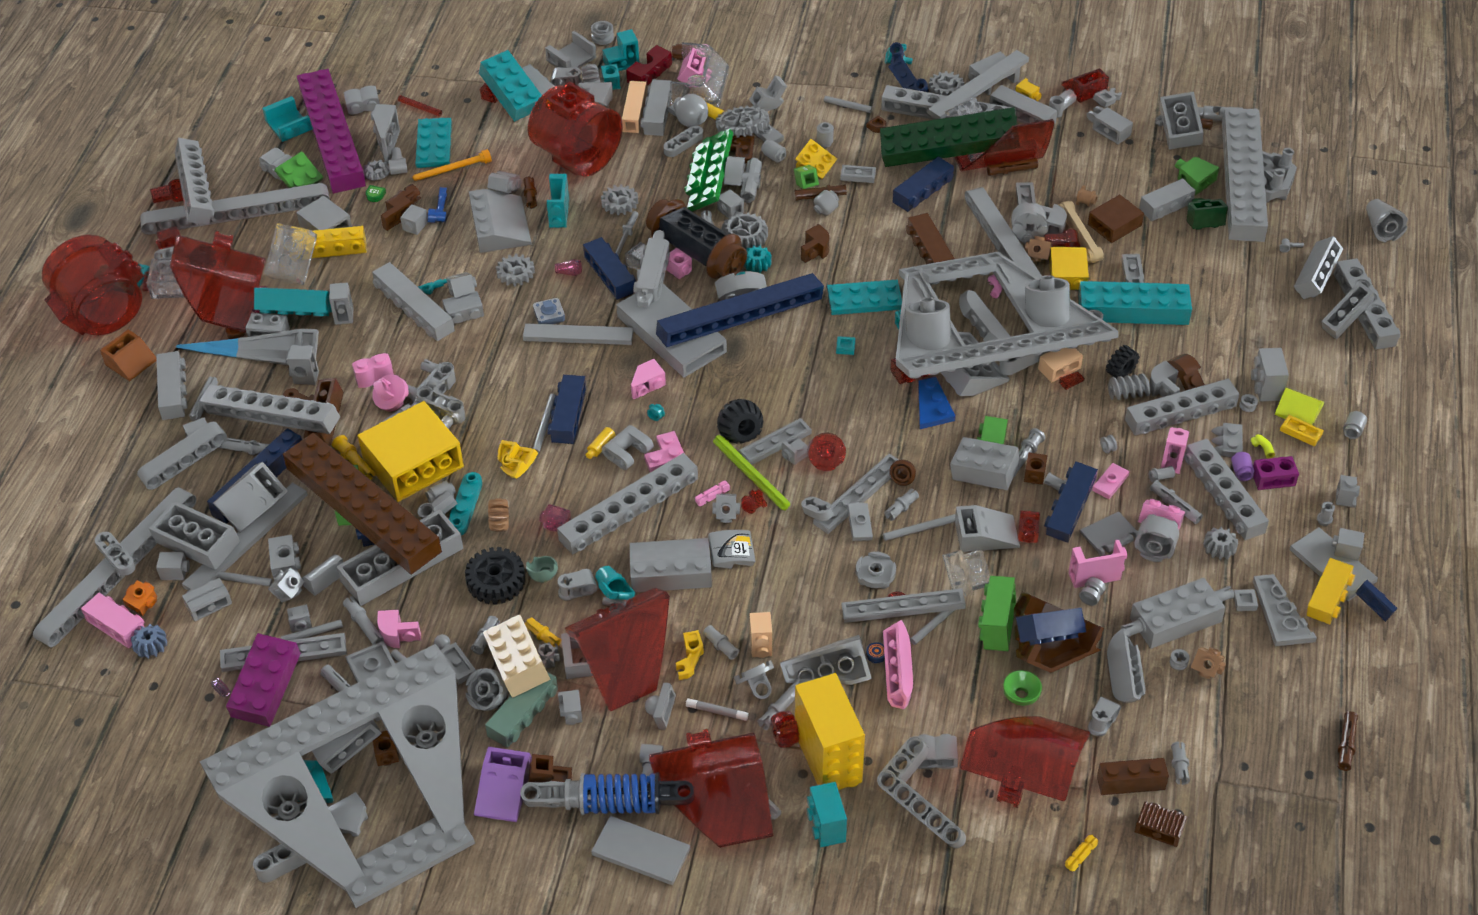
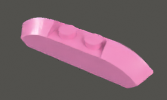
M900 620L883 630L887 700L892 707L905 709L909 704L913 689L910 639L903 621Z

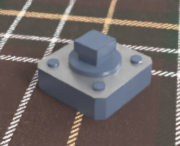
M558 298L533 304L538 324L564 322L565 314Z

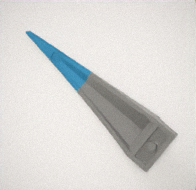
M294 329L237 339L176 345V347L183 350L289 365L286 363V353H289L291 345L313 346L315 356L317 355L319 331L317 329Z

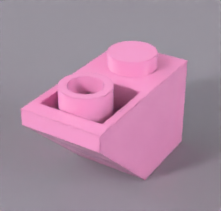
M655 359L637 367L631 383L633 399L644 396L666 385L665 372Z

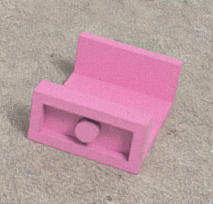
M1115 540L1113 554L1085 559L1081 547L1072 548L1068 573L1074 588L1085 587L1086 581L1091 577L1098 578L1104 583L1121 580L1122 572L1125 570L1124 561L1127 559V551L1125 547H1122L1119 540Z

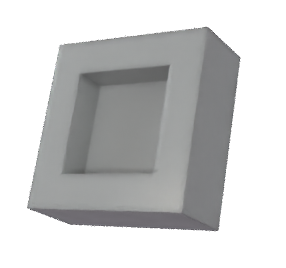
M1255 589L1234 590L1236 611H1257L1258 603Z

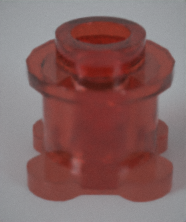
M759 489L749 491V496H744L741 499L742 509L749 514L755 513L759 507L765 508L767 506L763 493Z

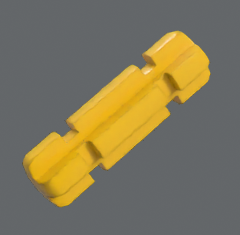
M1088 835L1084 839L1085 842H1082L1072 853V856H1069L1065 861L1067 869L1072 872L1079 867L1078 864H1081L1091 853V850L1097 846L1098 839L1093 835Z

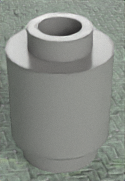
M823 122L817 126V143L823 148L830 147L833 143L834 127L832 124Z
M766 140L763 143L761 151L765 156L777 163L785 159V147L773 140Z
M1359 411L1350 412L1343 427L1344 435L1350 439H1357L1361 436L1367 423V417Z
M443 481L430 487L428 491H425L428 502L431 503L445 491H448L454 497L456 490L453 484Z

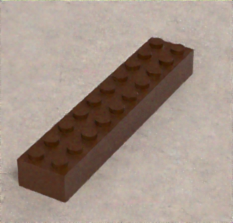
M312 433L283 453L288 471L410 575L442 553L440 539L434 532L316 434Z

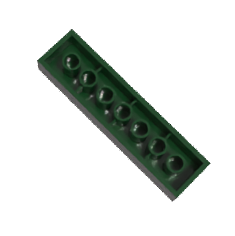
M1015 107L880 128L881 154L885 167L930 161L938 156L943 159L1020 147Z

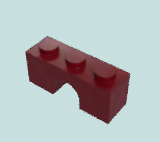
M658 45L654 46L646 53L647 64H641L636 61L626 69L627 83L639 81L646 82V86L649 85L652 79H656L666 69L671 67L672 52Z

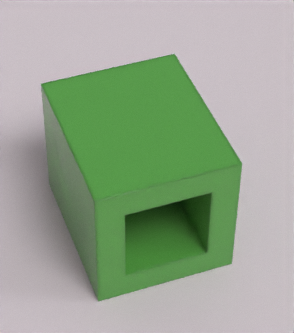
M805 165L794 169L797 186L805 189L819 185L815 167Z

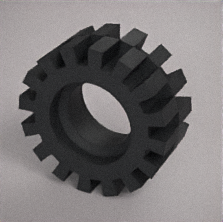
M1127 345L1120 346L1119 350H1116L1115 354L1111 355L1112 358L1108 360L1109 364L1106 365V371L1116 379L1118 376L1124 378L1136 368L1135 365L1138 364V359L1140 358L1139 353Z

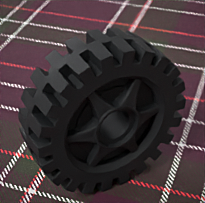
M491 547L489 552L483 549L481 550V555L477 552L474 554L475 558L471 557L466 565L465 579L468 591L474 598L477 597L478 601L482 602L484 600L485 604H489L492 601L493 605L498 604L499 600L501 604L506 603V598L511 601L513 595L517 597L519 591H522L523 585H525L523 562L519 555L517 556L514 551L510 553V550L507 548L502 551V547H497V551H494V548Z

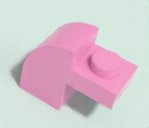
M399 610L378 611L377 624L386 645L400 648L401 641L412 642L421 640L419 622L401 623Z

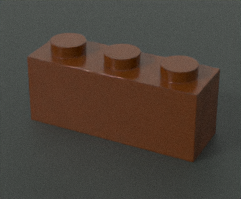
M1164 758L1104 762L1099 764L1097 773L1101 795L1165 790L1169 778Z

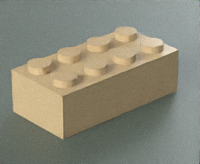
M520 614L483 632L501 677L512 698L551 680Z

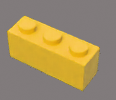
M1333 558L1329 559L1308 604L1306 616L1329 625L1333 618L1337 619L1341 609L1339 604L1340 602H1345L1348 594L1346 589L1348 585L1352 586L1355 579L1353 574L1354 566Z

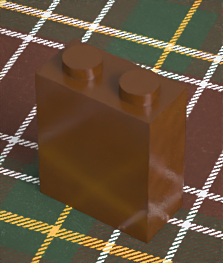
M1119 194L1090 211L1087 225L1110 243H1113L1141 227L1144 212Z

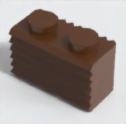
M1144 802L1134 832L1178 847L1187 816L1182 815V813L1176 810L1169 811L1168 809L1161 808L1156 803Z

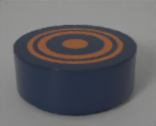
M879 642L869 644L866 649L867 659L872 663L883 662L885 660L884 645Z

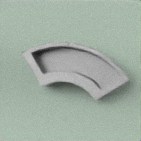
M745 271V274L736 276L732 273L715 281L718 299L720 300L767 287L763 274Z

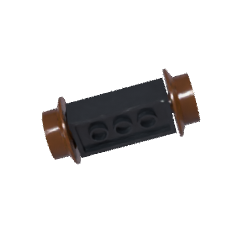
M661 199L650 209L646 218V226L651 230L652 238L656 231H663L664 239L706 266L709 277L717 279L732 273L736 276L742 270L747 259V251L741 246V239L738 235H728L688 210L685 203L680 199L671 201Z

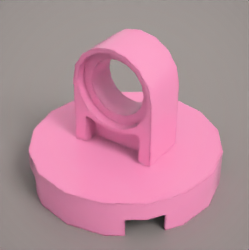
M386 375L373 384L372 394L375 405L388 412L396 411L402 407L405 396L408 397L409 394L406 381L398 375Z

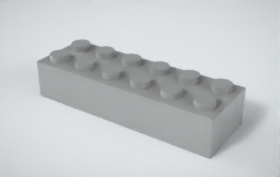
M441 510L421 519L420 522L439 537L442 553L412 575L376 545L336 566L341 583L355 598L360 607L463 549L460 532Z

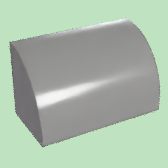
M336 554L328 558L302 577L305 581L303 586L314 596L319 594L339 579L336 566L342 564L343 559Z

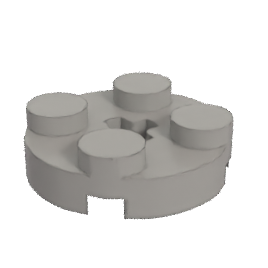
M870 552L868 556L860 557L856 564V576L859 584L870 588H888L896 576L895 562L893 563L890 560V556L882 552ZM879 568V572H873L872 570Z

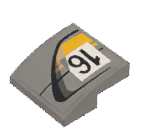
M722 530L708 534L714 567L732 569L734 564L753 566L756 562L749 530Z

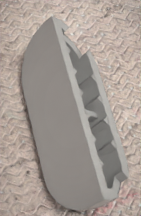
M1123 628L1112 637L1107 648V659L1114 697L1121 702L1131 703L1140 700L1145 694V683L1138 645H1133L1129 637H1127L1130 633Z

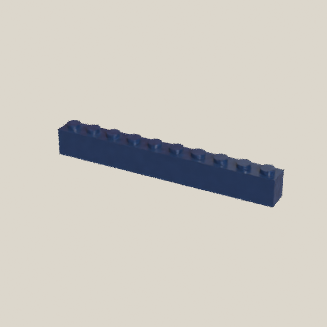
M813 273L657 320L656 335L667 348L821 300L824 285Z

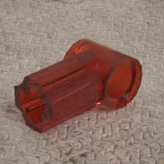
M174 179L168 185L150 189L154 203L167 200L175 202L184 201L180 179Z
M1067 229L1063 233L1045 234L1044 236L1045 241L1052 242L1051 247H1080L1078 232L1074 229Z

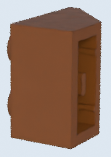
M129 329L100 350L105 365L128 381L134 379L157 361V357L141 337Z

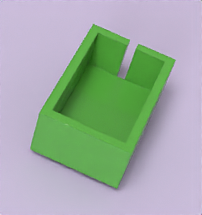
M990 576L989 584H985L984 595L986 600H982L981 611L984 613L983 616H979L978 627L981 628L980 641H983L984 649L1009 651L1014 622V607L1017 603L1015 577Z

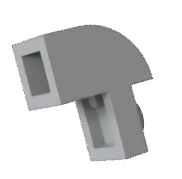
M774 76L767 89L757 86L749 100L755 108L760 107L765 109V111L776 109L784 102L781 96L787 85L781 77Z
M727 157L724 184L742 185V175L746 171L745 157Z
M1054 204L1053 208L1042 206L1046 213L1048 231L1045 235L1062 238L1066 225V211L1057 204Z
M1166 360L1155 366L1151 372L1149 384L1150 393L1153 397L1158 394L1165 397L1180 392V388L1175 385L1178 370Z

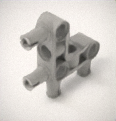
M424 359L420 369L431 374L417 388L408 385V397L413 401L409 408L425 401L433 412L442 419L441 421L448 429L454 424L462 423L465 420L463 402L453 396L444 395L456 382L453 364L450 362L436 364Z

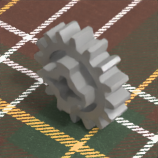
M947 71L945 73L939 72L938 75L933 74L929 82L930 93L948 96L964 85L963 78H959V74L953 75L954 72L948 74Z
M622 184L619 187L613 185L612 189L608 187L607 191H603V195H601L602 208H605L606 212L610 210V214L616 212L617 215H620V213L626 215V211L632 212V208H637L638 194L634 192V188L629 189V185L625 187Z
M515 254L514 257L508 255L507 259L503 257L502 262H498V266H496V273L501 283L506 282L507 286L513 283V286H516L517 283L523 285L524 281L528 283L529 278H533L535 268L533 261H530V257L525 258L523 254L518 257Z

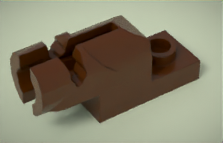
M408 185L404 188V191L400 190L398 194L385 201L387 211L381 215L382 225L385 230L388 231L401 223L400 217L411 204L414 205L421 199L418 196L421 193L415 185Z

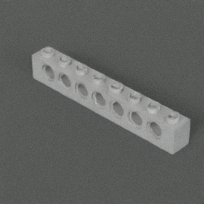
M886 85L882 95L881 110L935 120L936 118L928 114V109L947 96ZM971 100L945 118L1012 107Z
M178 138L175 157L187 222L209 225L210 218L213 219L214 208H212V199H210L211 191L208 190L209 182L206 181L207 173H205V165H203L204 157L201 156L202 148L199 147L198 141Z
M210 384L199 400L208 414L326 434L331 433L340 418L336 407L331 403H321L314 400L309 401L285 397L283 395L278 396L252 390H241L222 385Z
M682 453L558 527L559 541L572 555L582 551L586 546L600 540L609 532L615 531L619 526L630 522L634 517L646 512L652 506L663 502L667 497L678 493L682 488L694 483L698 479V467Z

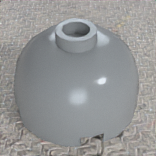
M488 668L477 669L469 676L466 682V686H468L466 698L475 709L484 711L497 709L507 698L508 689L500 672Z

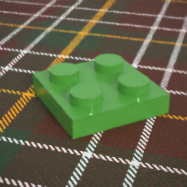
M303 152L298 153L275 168V172L288 188L317 184L323 180L322 174Z

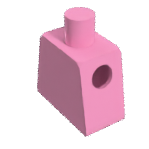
M1170 428L1161 468L1173 466L1175 473L1180 474L1189 431L1181 428ZM1172 452L1177 453V458L1170 457V454Z

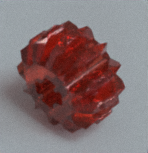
M781 711L771 716V731L780 748H787L797 744L800 734L794 715L790 711Z

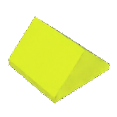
M1285 388L1275 415L1284 419L1291 415L1313 425L1324 405V401L1290 388Z

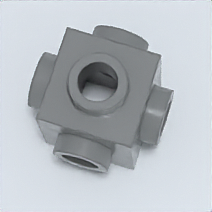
M736 494L716 495V502L712 504V514H716V519H720V522L730 523L732 519H736V514H740V503H736ZM728 506L730 510L725 511L723 507Z
M291 568L285 571L280 570L273 577L275 581L268 590L281 602H285L295 598L302 591L300 587L305 581L297 571Z

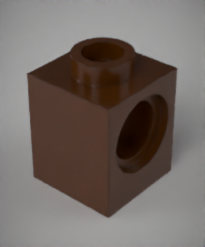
M1028 452L1024 482L1043 485L1048 455Z
M382 731L373 740L374 753L378 766H388L399 762L397 748L388 731Z

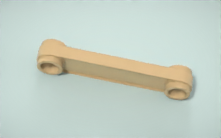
M1065 201L1058 204L1066 211V223L1081 247L1086 248L1087 262L1097 263L1103 260L1102 248L1097 247L1075 212L1074 203L1072 201Z

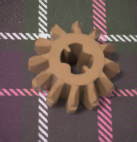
M495 498L488 502L489 528L491 531L498 532L509 528V507L506 499Z

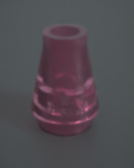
M571 259L556 263L555 272L556 274L577 276L582 273L581 261Z

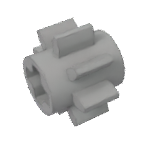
M550 643L539 645L537 651L545 668L555 667V661H560L558 647H553Z

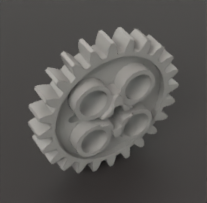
M748 105L745 108L742 106L739 108L733 107V110L727 109V112H722V114L718 115V118H716V128L718 132L730 128L733 136L736 135L737 137L743 135V137L746 135L752 136V133L758 134V131H764L763 128H767L770 122L769 114L765 109L755 108V106L751 108Z

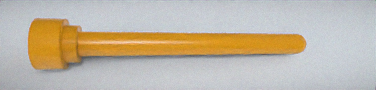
M488 149L482 150L477 156L414 174L412 179L418 181L478 162L486 164L492 162L491 155Z

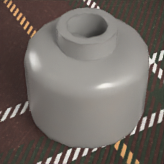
M832 190L822 191L813 200L815 205L813 208L819 215L828 216L839 206V198Z

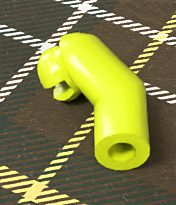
M1257 434L1251 438V443L1254 447L1261 445L1267 459L1275 456L1271 442L1265 437Z

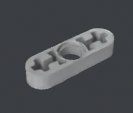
M691 126L664 143V155L675 157L702 140V127Z
M110 532L99 533L95 537V543L103 556L120 575L133 573L135 563L129 553ZM113 551H120L117 556H110ZM123 560L127 566L122 565L121 561Z

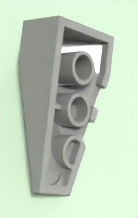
M860 635L834 642L780 662L786 683H794L796 679H800V683L807 682L836 673L841 684L853 685L872 679Z

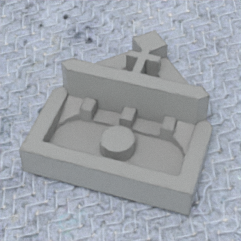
M355 792L328 807L341 832L350 833L352 837L359 836L362 822L368 819L367 808Z

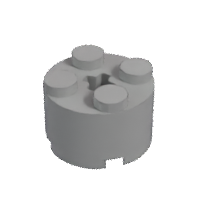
M1025 202L1013 210L1011 217L1012 231L1019 241L1026 244L1030 239H1034V236H1045L1048 231L1046 213L1042 206L1037 203L1028 204V202Z
M1154 514L1148 515L1139 527L1134 542L1135 548H1138L1140 555L1149 561L1162 562V559H1170L1174 554L1179 539L1178 524L1164 517Z

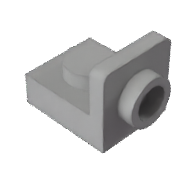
M798 438L790 444L786 441L782 442L781 453L784 459L796 465L811 454V448Z
M307 604L287 609L288 621L292 632L312 628Z

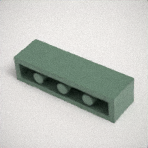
M547 672L551 680L512 698L510 695L485 724L487 737L506 748L513 742H516L523 729L532 723L534 716L544 709L550 697L552 698L556 695L558 691L556 676Z

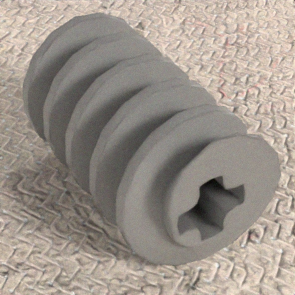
M1143 373L1138 376L1134 374L1131 377L1126 375L1124 378L1118 376L1117 379L1111 377L1108 382L1109 396L1111 400H1113L1114 395H1116L1117 400H1120L1122 394L1124 399H1128L1129 393L1132 398H1135L1136 393H1138L1139 397H1142L1143 392H1145L1146 396H1149V380Z

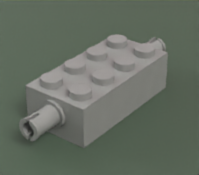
M1205 578L1198 579L1134 603L1130 615L1132 622L1122 625L1121 629L1124 628L1130 633L1127 637L1140 633L1150 649L1222 622L1226 608L1222 602L1234 598V591L1231 589V586L1214 591Z

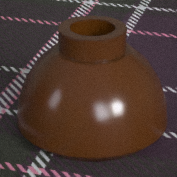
M901 459L895 461L889 470L891 479L900 486L911 484L916 477L915 466L908 460Z

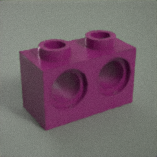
M1292 456L1254 461L1253 479L1258 490L1296 486L1299 472Z

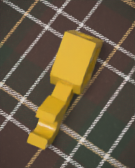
M698 630L683 633L687 658L676 663V670H684L678 672L679 680L688 679L694 675L696 664L700 656L704 654L703 643Z

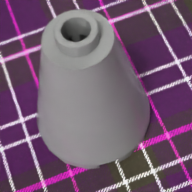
M1379 199L1371 200L1367 204L1366 211L1373 233L1378 240L1382 242L1395 241L1403 236L1407 230L1408 221L1403 212Z

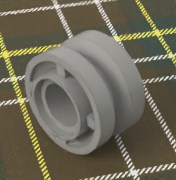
M598 21L591 26L592 41L594 43L606 45L613 41V25L610 22Z

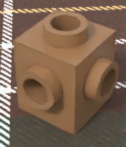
M1034 236V239L1026 242L1025 251L1032 261L1041 262V259L1049 260L1052 242L1045 241V237ZM1036 246H1040L1041 250L1039 252L1035 251Z
M1200 647L1191 668L1199 671V675L1204 678H1215L1218 674L1222 675L1226 663L1223 662L1225 656L1220 655L1221 651L1209 647L1208 650Z

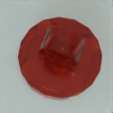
M829 432L820 433L809 442L807 454L811 464L818 470L831 471L836 469L835 467L840 463H843L846 456V447L841 438L836 434Z

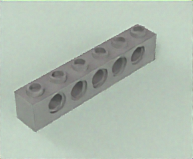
M1357 258L1337 261L1334 276L1345 296L1359 281L1374 292V301L1360 314L1358 319L1375 350L1395 347L1400 338V330L1395 326L1392 316L1386 310V306L1381 301L1378 291L1374 289L1371 279L1365 273L1363 265L1360 264Z
M1228 378L1127 407L1125 421L1135 436L1146 434L1153 430L1163 429L1167 426L1198 419L1226 409H1232L1237 406L1239 392Z
M1204 439L1187 445L1184 455L1186 463L1192 467L1196 477L1200 478L1205 489L1211 493L1216 504L1222 508L1226 518L1233 523L1237 533L1241 534L1244 540L1265 534L1269 520L1210 441Z

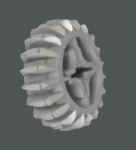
M741 212L739 215L735 213L733 217L729 216L724 221L721 228L728 235H738L741 239V246L746 250L747 248H752L753 245L755 247L764 245L768 237V227L765 220H762L761 216H756L755 213L752 215L749 212L747 214Z

